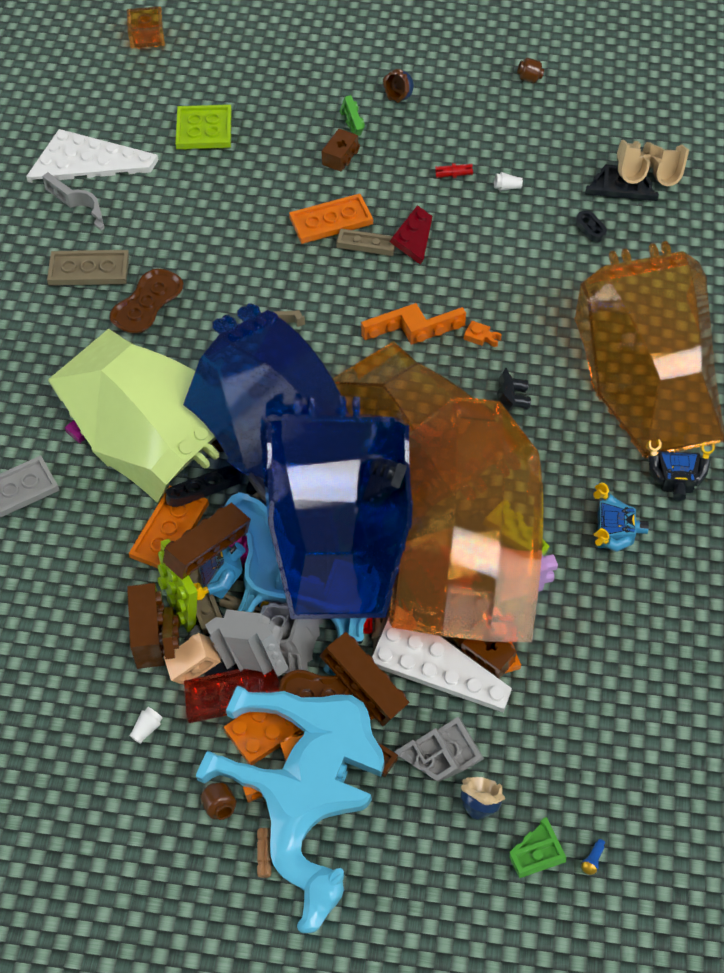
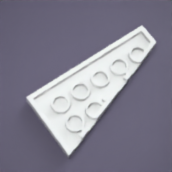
M394 604L372 656L374 663L379 669L504 713L511 694V687L397 604Z

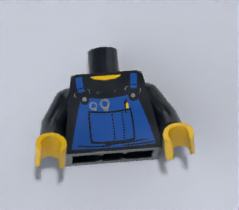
M659 439L656 440L657 446L654 449L651 447V440L646 443V448L651 452V455H649V473L661 485L662 491L673 492V499L676 501L685 500L686 493H692L694 487L699 486L708 475L711 461L709 455L714 451L715 445L712 444L711 451L707 452L704 449V442L701 445L702 457H700V453L659 451L657 454V450L661 448V441Z

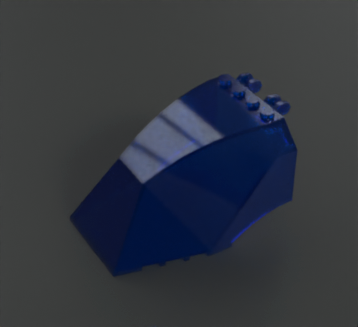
M249 303L237 310V316L242 319V323L237 325L235 318L230 317V315H224L222 318H217L212 322L213 330L217 331L219 335L200 358L183 405L193 412L214 434L228 457V463L248 476L252 473L264 479V484L266 485L272 483L284 489V494L288 496L292 493L304 499V504L328 515L336 507L351 498L353 492L366 486L370 477L349 412L330 373L301 335L287 322L278 317L275 312L266 310L261 313L257 305Z
M295 396L294 414L261 416L260 429L268 525L290 618H386L393 593V585L399 572L403 551H405L408 532L412 526L413 500L410 483L409 425L398 417L360 414L359 397H354L352 400L353 414H346L345 396H340L339 414H315L314 396H309L307 400L308 414H300L301 399L300 396ZM376 457L406 465L407 468L399 489L389 494L382 493L381 498H374L370 503L362 500L370 477L369 469L372 462L376 460Z

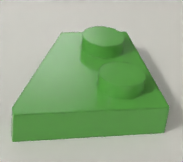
M352 95L346 96L341 105L340 114H346L348 119L346 124L350 128L351 133L360 136L365 127L362 117H359L358 105L356 101H353Z
M547 817L540 821V825L533 832L530 831L524 837L522 843L517 844L510 851V859L519 878L566 862V855Z

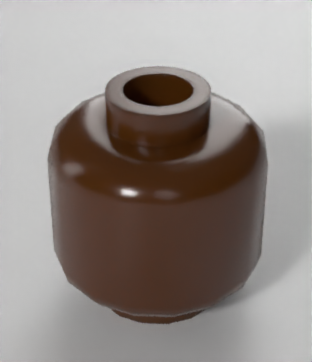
M525 58L523 61H520L517 74L522 81L534 84L538 79H542L544 69L540 61Z
M222 782L209 784L200 797L201 804L207 815L212 819H227L233 814L236 807L235 796L229 786Z

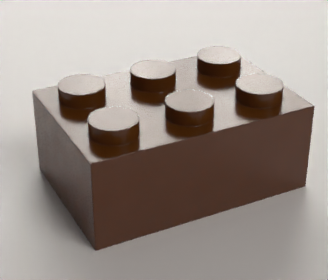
M155 583L127 586L130 648L136 667L141 669L165 666L162 640L165 605L162 600V593L157 591Z

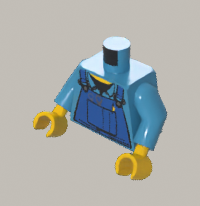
M602 482L595 486L597 491L593 493L594 498H602L597 513L598 531L594 533V536L598 537L595 540L598 548H609L618 552L634 544L636 533L648 534L649 522L636 520V509L634 507H630L616 499L609 493V488L605 483Z
M236 542L232 547H227L199 567L203 588L200 583H193L198 591L197 600H202L207 593L220 599L226 595L243 571L240 557L246 550L240 543Z

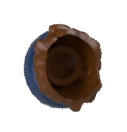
M395 69L383 78V86L389 100L399 103L411 96L414 84L411 76L406 71Z

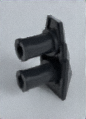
M504 368L500 374L499 389L497 391V406L504 419L513 407L528 410L531 405L530 396L515 395V391L526 393L529 386L528 380L512 378L507 368Z

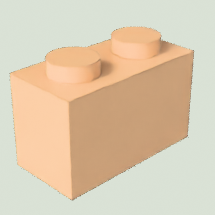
M200 633L192 635L188 641L179 646V649H175V658L165 659L164 656L171 681L182 685L189 684L221 662L210 637Z

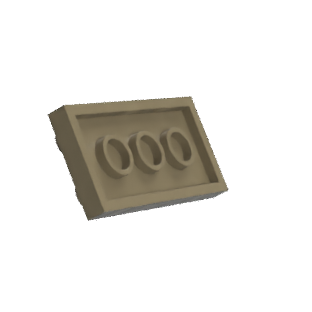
M51 251L47 277L48 285L126 284L129 251Z

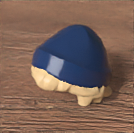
M468 777L462 780L461 799L464 808L473 819L481 820L487 818L500 809L502 801L505 800L501 784L497 785L495 781L483 777Z

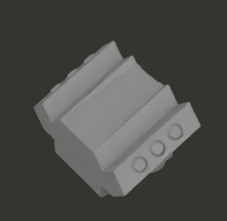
M269 602L268 605H263L260 614L270 618L271 622L279 626L283 631L280 651L288 666V670L284 673L294 670L308 671L307 662L313 660V649L317 638L320 636L319 625L324 623L323 613L295 603Z
M226 609L224 618L215 617L205 624L210 634V639L214 643V647L227 669L237 664L240 672L243 669L263 672L264 675L274 669L277 676L288 670V666L280 651L283 631L263 614Z

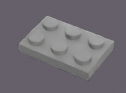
M41 455L0 474V518L60 491Z

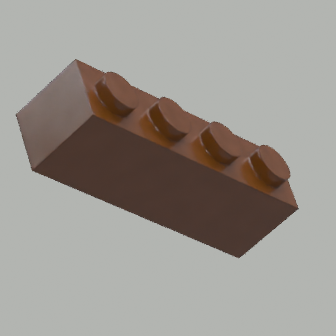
M232 502L225 507H220L210 518H204L197 527L187 530L175 542L171 541L164 549L163 563L183 580L246 535L251 519Z
M344 632L321 653L320 657L355 697L364 703L366 709L382 727L410 703L403 691L396 688L390 681L389 676L379 669L374 663L373 658L365 653L358 645L357 640L347 632Z

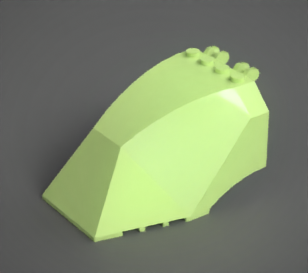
M110 329L106 330L48 380L59 399L65 404L71 418L77 423L81 434L85 436L92 447L93 453L108 467L114 468L133 481L157 503L162 499L169 482L190 462L195 460L204 469L210 466L209 460L201 453L202 451L214 460L220 457L218 451L211 443L223 432L233 440L240 438L239 432L232 426L233 423L244 432L250 429L246 419L256 403L241 387L228 385L162 354L136 346Z

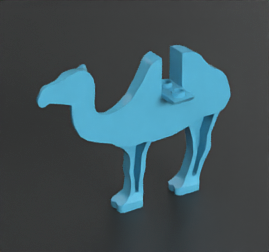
M237 686L226 709L228 717L234 719L247 712L277 714L304 731V735L291 750L283 769H262L250 764L238 763L207 751L196 773L197 781L205 784L212 778L221 775L235 780L243 787L253 788L261 792L267 802L271 819L270 855L273 866L285 880L305 891L303 916L298 922L297 928L301 933H314L320 928L325 918L343 895L344 871L341 868L332 870L306 860L301 852L302 841L311 828L321 820L340 814L362 811L369 806L372 800L371 794L344 783L348 773L345 763L381 777L384 770L383 752L372 734L368 710L363 702L352 695L299 697L286 691L272 693L248 692L245 688Z

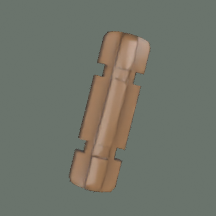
M259 828L257 831V874L260 878L271 876L270 828Z

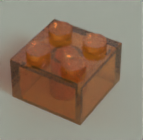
M161 6L127 9L128 36L131 48L165 46Z

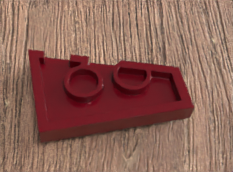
M417 205L389 242L421 265L425 256L433 216Z

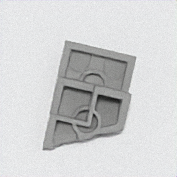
M459 717L453 719L440 729L435 728L418 740H412L394 751L399 757L438 782L454 776L484 759Z

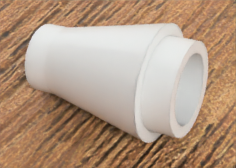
M500 172V174L496 173L494 188L499 191L521 189L523 180L520 177Z
M147 707L145 711H141L129 736L141 744L146 737L161 725L160 721L163 717Z

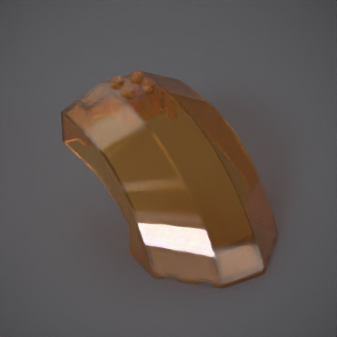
M454 396L444 406L405 435L402 464L406 465L407 468L402 479L400 528L389 623L392 628L444 637L498 642H532L543 543V484L539 452L500 401Z

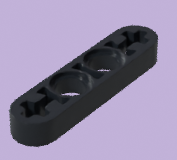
M229 465L171 486L166 490V503L172 507H180L236 486L241 482V469L237 466ZM209 481H217L218 483H217V484H210V483H208V482H209ZM190 488H198L200 490L192 491Z

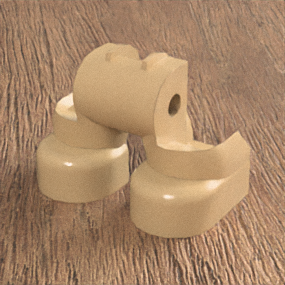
M621 140L617 151L618 172L626 182L634 184L642 181L647 176L649 168H653L655 179L664 186H673L681 180L689 149L684 145L677 146L676 150H665L650 142H646L643 152H640L641 144L638 141H634L631 144Z

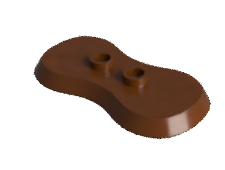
M157 268L146 272L140 278L133 294L112 308L110 321L119 329L131 334L145 332L155 321L158 310L181 293L184 284L183 280L177 274L166 269Z
M294 670L285 674L279 685V692L286 691L299 697H326L331 695H352L355 697L337 675L321 676L306 670ZM368 711V714H369V717H370V721H371L372 719H374V717H373L372 714Z

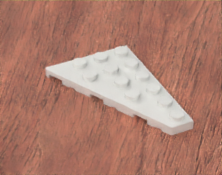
M59 129L26 177L27 181L32 183L35 179H43L42 176L47 172L58 180L74 179V176L87 175V178L114 176L117 172H128L129 174L138 172L149 173L158 162V155Z

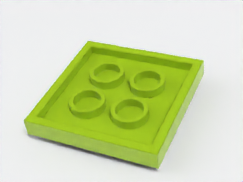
M231 105L177 106L176 149L231 148Z
M170 539L161 541L160 551L158 552L160 559L158 583L161 590L166 591L170 607L175 608L180 625H184L186 631L190 632L196 625L198 591L189 575L182 580L163 563L164 549L171 542Z

